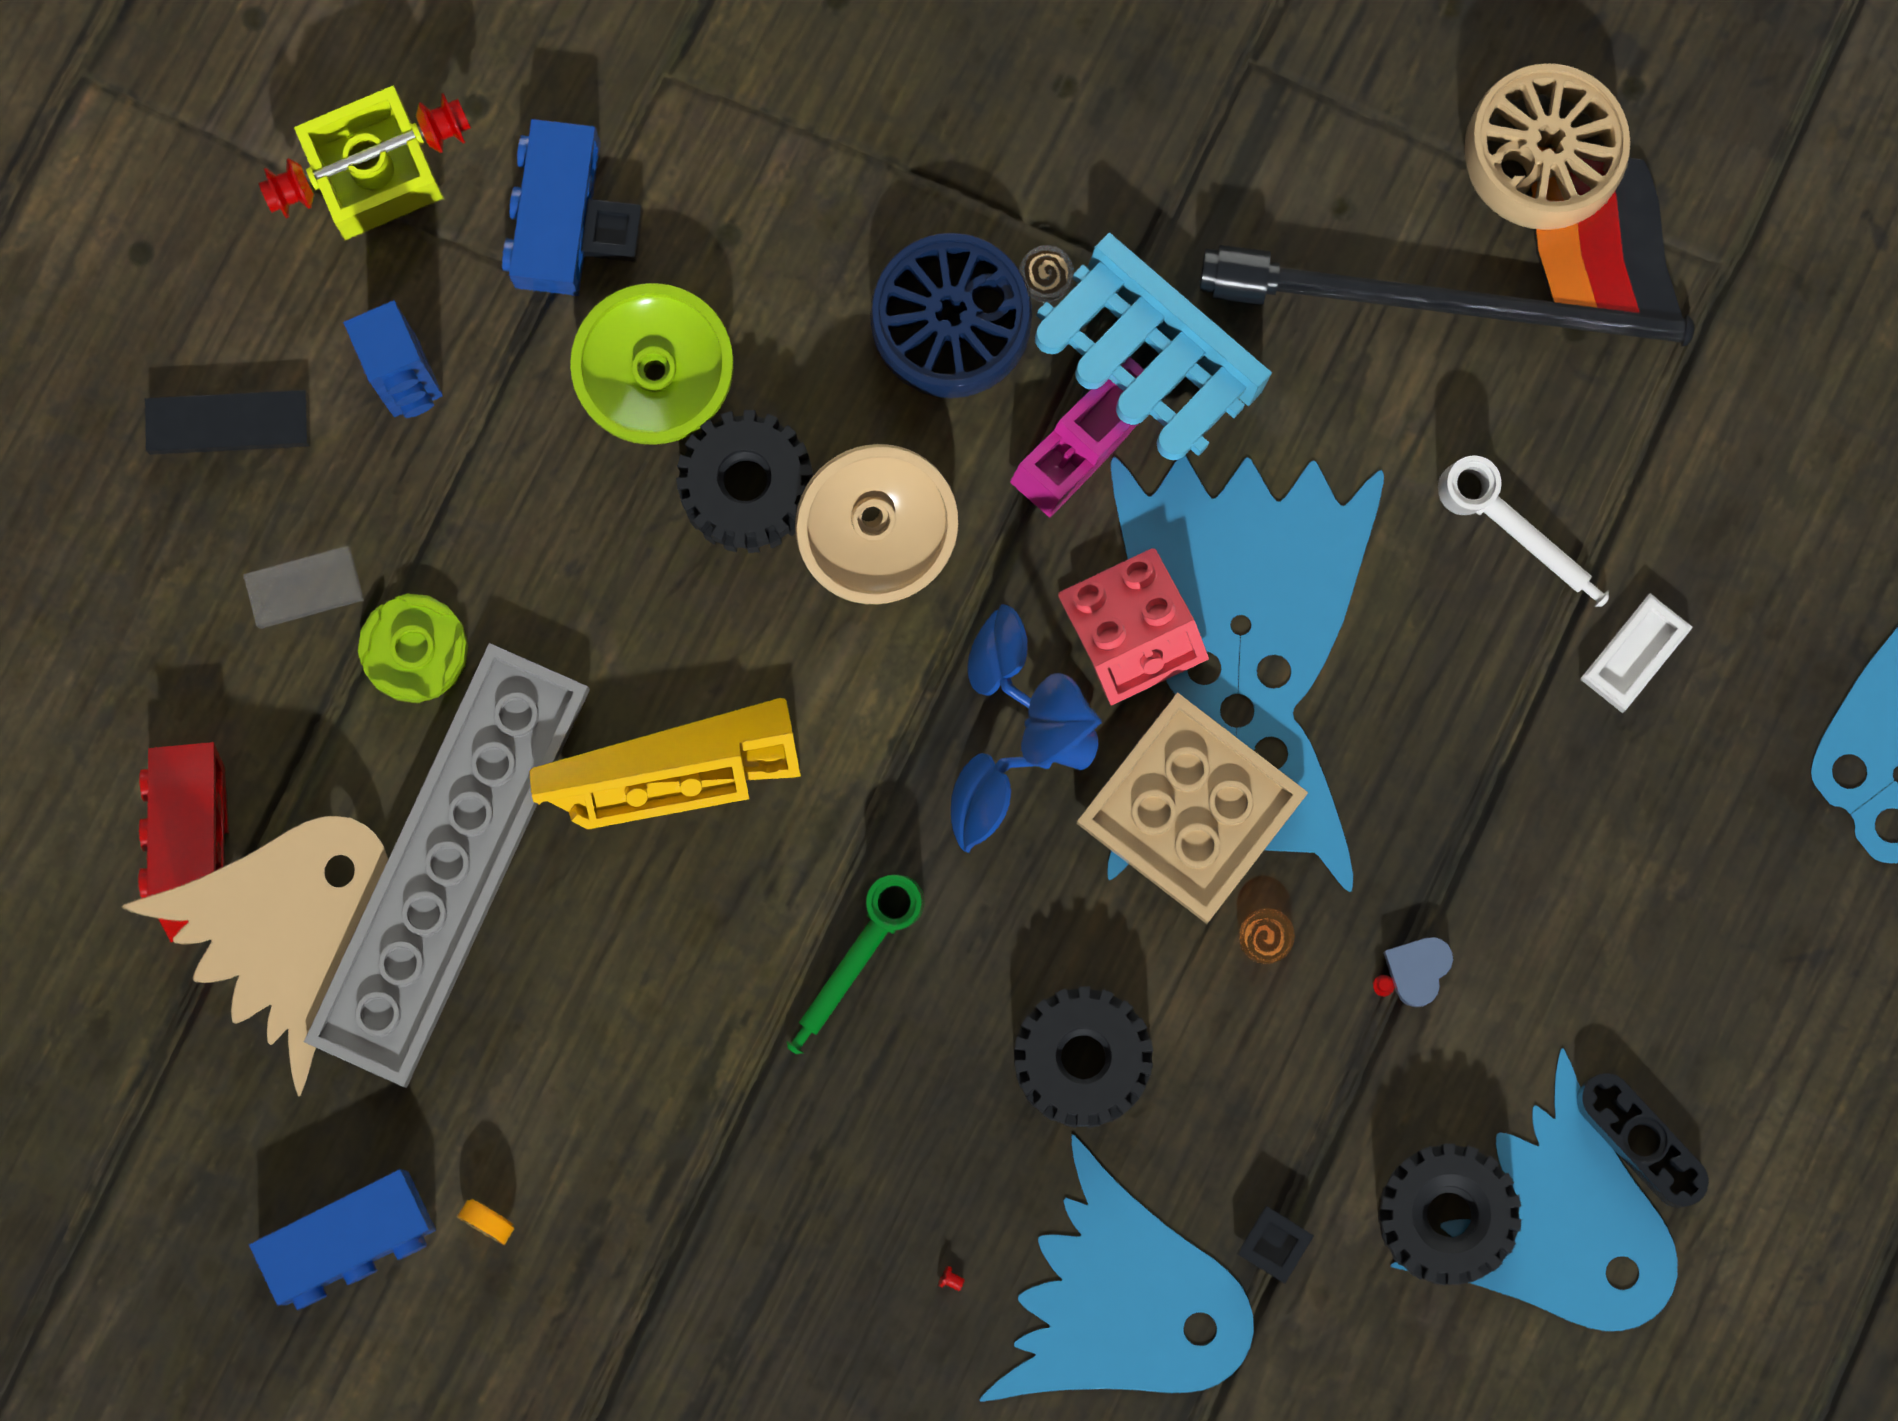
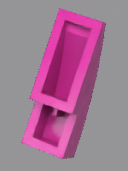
M1131 357L1122 365L1134 378H1137L1144 371ZM1110 379L1100 388L1091 389L1058 421L1054 431L1019 464L1010 481L1013 486L1049 518L1087 481L1138 425L1126 424L1118 417L1116 404L1124 391Z

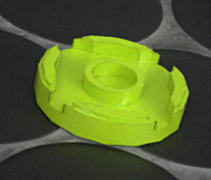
M408 593L395 597L396 599L390 600L384 605L381 604L370 613L360 631L358 654L364 673L380 692L397 701L420 703L441 696L456 684L466 666L468 642L462 623L447 605L427 595Z

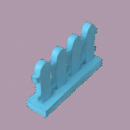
M1109 232L1095 246L1088 264L1089 269L1082 265L1074 273L1072 279L1078 285L1055 308L1046 302L1038 310L1036 316L1042 322L1037 328L1035 343L1042 352L1047 354L1059 353L1068 344L1078 351L1083 357L1079 360L1075 376L1078 383L1084 388L1098 389L1110 379L1124 391L1116 404V413L1124 423L1130 425L1139 424L1149 414L1161 423L1164 428L1157 439V449L1164 458L1169 460L1181 459L1190 449L1199 456L1209 445V442L1203 437L1225 412L1235 418L1243 410L1245 404L1249 406L1262 393L1272 372ZM1106 307L1118 320L1094 343L1081 330ZM1146 342L1159 355L1137 378H1134L1122 365ZM1186 377L1200 390L1176 414L1162 401Z

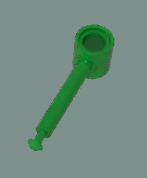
M888 875L878 879L871 886L866 899L868 911L866 916L870 918V921L799 1021L803 1027L792 1042L786 1040L787 1048L795 1054L804 1053L801 1050L803 1044L811 1033L815 1035L819 1033L887 933L894 934L896 930L907 928L920 918L924 910L925 899L921 887L912 878L904 875ZM899 886L905 889L910 896V909L901 918L888 916L881 907V897L889 887Z

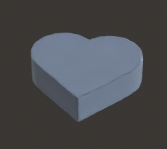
M1435 937L1424 938L1383 952L1396 993L1401 1001L1412 1007H1423L1435 999L1440 988L1439 978L1448 973L1453 963V955L1449 945Z

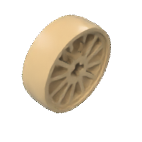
M1537 64L1523 67L1495 83L1480 100L1468 125L1465 138L1467 171L1481 199L1494 212L1506 220L1523 227L1540 230L1559 229L1574 225L1601 209L1620 184L1628 165L1630 153L1628 123L1615 96L1593 76L1574 67L1560 64ZM1537 94H1543L1551 98L1548 116L1545 115ZM1561 98L1576 105L1564 119L1559 117ZM1523 99L1531 118L1510 101ZM1498 113L1517 129L1491 125L1489 119H1492ZM1581 113L1587 114L1594 121L1576 128L1571 127V124ZM1599 134L1605 146L1580 142V140ZM1487 140L1506 144L1502 145L1494 155H1491L1488 151ZM1538 144H1540L1542 147H1546L1551 144L1555 147L1556 150L1554 152L1549 148L1542 152L1538 148ZM1580 158L1604 162L1603 170L1605 175H1600ZM1506 160H1514L1521 163L1527 172V177L1514 176L1513 179L1509 178L1503 172L1501 163ZM1568 170L1591 188V191L1581 196L1578 195ZM1555 176L1564 201H1548L1546 199L1549 178ZM1537 181L1535 198L1525 195L1533 183Z

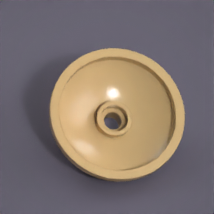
M888 444L865 445L837 455L823 465L811 478L802 493L797 508L795 521L796 540L801 557L808 570L830 592L856 603H891L917 593L932 582L942 571L955 546L958 533V511L948 483L937 468L927 459L899 446ZM869 507L879 508V515L875 520H862V514L865 509Z

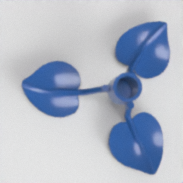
M1004 604L1000 605L999 609L991 614L976 636L968 658V676L973 689L982 695H992L1001 686V689L1007 695L1029 709V718L1025 720L1026 729L1021 743L1023 757L1002 758L995 764L990 755L980 753L966 764L955 783L951 799V823L960 848L967 853H970L975 845L990 837L1006 816L1011 797L1010 781L1005 774L1008 769L1033 766L1049 769L1052 763L1055 762L1074 769L1083 770L1092 763L1098 749V736L1094 729L1101 724V720L1089 707L1073 679L1059 673L1052 674L1037 687L1032 697H1029L1013 685L1011 677L1019 673L1026 662L1028 649L1027 635L1023 622L1017 612L1011 606Z

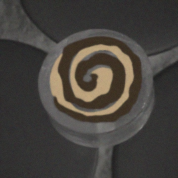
M1039 246L1029 251L1021 262L1020 272L1026 281L1031 298L1040 302H1053L1062 298L1069 291L1073 282V265L1069 256L1063 250L1054 246Z

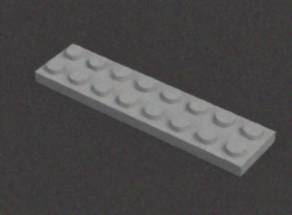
M488 644L304 1040L305 1043L407 1088L537 806V803L533 802L531 795L529 771L534 767L558 761L590 691L588 686L493 644Z

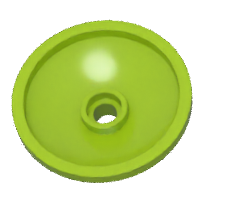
M648 283L619 290L606 297L590 311L575 336L570 368L578 399L588 415L600 427L626 441L656 445L685 438L698 431L702 424L714 417L729 392L733 377L734 360L727 331L720 318L707 303L679 287ZM658 364L665 368V373L659 380H650L646 377V371L652 365Z

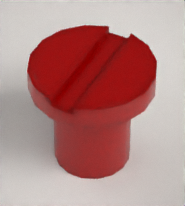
M1380 975L1373 982L1374 992L1381 997L1389 996L1395 989L1393 980L1388 975Z
M947 1266L943 1271V1276L940 1277L938 1286L943 1288L947 1285L960 1291L965 1279L952 1273V1267Z

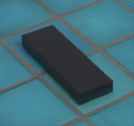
M306 390L145 398L146 452L149 455L310 447L309 394Z

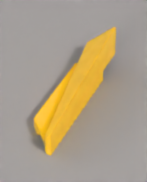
M784 698L770 700L537 766L529 771L533 802L540 805L542 802L548 801L568 811L571 821L586 829L749 799L746 780L801 776L788 705Z

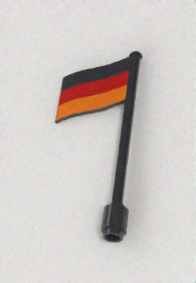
M1538 146V148H1539L1542 152H1543L1544 150H1546V149H1549V148H1547V147H1539V146ZM1580 158L1600 175H1605L1603 170L1604 162ZM1629 158L1620 184L1607 203L1596 213L1568 227L1552 230L1534 229L1536 252L1551 302L1280 268V263L1270 262L1271 251L1219 245L1218 250L1205 248L1200 280V291L1212 293V298L1261 305L1264 304L1266 294L1276 295V291L1673 341L1680 342L1681 347L1687 346L1692 341L1695 332L1692 318L1688 315H1685L1684 319L1682 317L1666 266L1659 199L1651 173L1644 160ZM1568 170L1578 195L1581 196L1591 191V188ZM1555 176L1549 178L1546 199L1548 201H1564ZM1537 181L1530 187V197L1532 198L1536 196Z

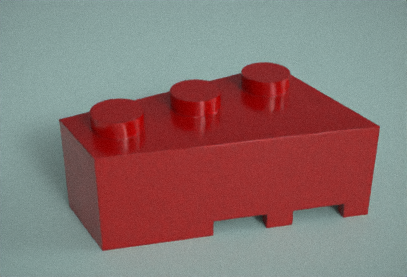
M214 742L148 748V769H141L139 775L141 797L144 802H148V817L142 818L139 821L141 848L143 851H147V868H141L138 876L141 898L180 887L223 868L224 834H229L225 766ZM158 918L170 942H174L173 938L189 922Z

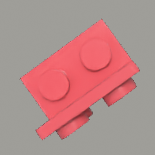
M1149 549L1058 594L1061 604L1092 662L1102 689L1111 706L1209 660L1195 620L1156 549Z

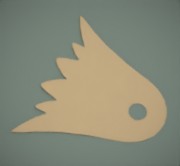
M319 817L290 829L258 850L213 873L169 891L123 905V908L150 917L189 921L173 938L175 943L194 944L211 940V944L195 970L193 980L208 983L230 979L239 975L231 1007L233 1023L242 1022L271 1005L267 1023V1040L269 1045H272L288 1029L291 1073L297 1095L301 1096L316 1047L305 1043L304 1040L388 862V857L377 835L366 825L347 817ZM337 855L349 857L354 864V876L343 887H333L325 878L327 862Z

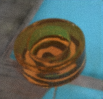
M1263 908L1252 912L1246 917L1239 930V944L1243 953L1250 960L1258 964L1268 965L1281 961L1287 956L1294 944L1295 933L1291 921L1286 915L1275 909Z

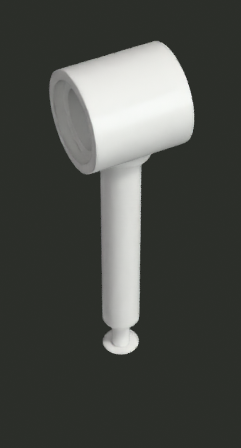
M1467 456L1445 469L1439 479L1438 494L1441 502L1448 510L1459 515L1477 513L1480 516L1484 512L1577 593L1583 590L1597 602L1594 607L1603 606L1608 601L1609 590L1605 593L1601 592L1590 582L1592 576L1498 496L1501 492V476L1497 467L1490 460L1481 456ZM1461 472H1470L1479 478L1482 490L1478 499H1468L1460 493L1457 480Z

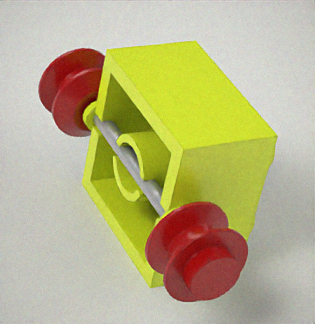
M393 85L294 127L310 167L306 169V174L299 163L288 158L286 159V171L281 174L275 175L268 168H264L267 179L258 184L271 213L281 209L287 219L289 218V205L301 202L310 209L314 199L312 184L315 190L320 188L335 225L343 238L347 240L444 199L421 145L425 144L422 137H425L429 147L439 153H443L444 140L452 136L456 137L461 143H465L462 132L471 129L459 99L448 102L445 94L442 93L441 106L432 110L420 102L416 113L420 127H417L416 123L411 124L404 105Z

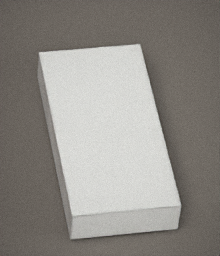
M1649 594L1580 680L1623 713L1693 627L1656 597Z

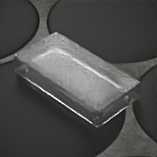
M348 546L243 574L255 623L259 629L364 601L352 551Z

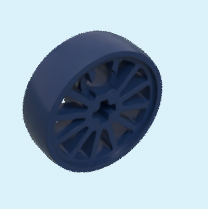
M959 233L932 235L922 238L902 249L880 274L871 299V329L877 351L889 370L903 383L931 396L942 398L967 397L983 392L1002 381L1022 358L1030 338L1032 325L1030 293L1026 281L1014 262L991 243L971 235ZM947 260H968L958 285L953 287L950 282ZM932 261H938L940 263L943 287L938 289L920 266ZM976 266H983L993 273L980 275L970 281ZM914 275L930 297L926 298L898 287V285L905 277ZM983 290H994L1002 296L1003 303L996 312L983 313V310L974 304V297ZM894 298L925 310L893 316L887 315L888 306L893 302ZM951 307L955 314L961 313L960 324L952 326L948 320H942V310ZM1008 317H1015L1013 329L1009 330L1000 326ZM926 324L925 327L900 346L894 343L890 335L893 328ZM978 330L1004 340L1007 344L994 357L973 332ZM931 336L935 339L924 367H919L906 358L910 352ZM965 341L969 343L985 363L984 366L971 372H965L963 369L960 344ZM943 345L952 346L955 374L949 375L933 372Z

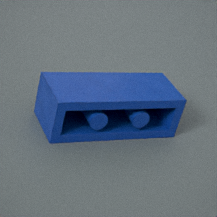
M531 119L529 136L521 135L517 165L520 168H524L522 187H513L510 200V218L517 220L514 239L505 240L502 257L503 271H509L510 279L516 289L579 296L584 261L581 247L588 199L593 198L600 139L594 126Z
M395 300L343 322L370 384L393 417L403 414L404 418H411L423 414L434 406L433 400L443 396L421 344Z
M400 1169L249 1244L276 1304L289 1305L294 1303L296 1310H300L325 1298L327 1293L324 1287L341 1278H344L346 1284L350 1285L375 1273L377 1268L374 1262L393 1252L397 1260H400L425 1248L427 1243L424 1237L437 1230L409 1172Z

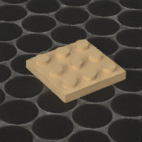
M1177 693L1078 819L1077 824L1208 924L1304 800L1308 792Z

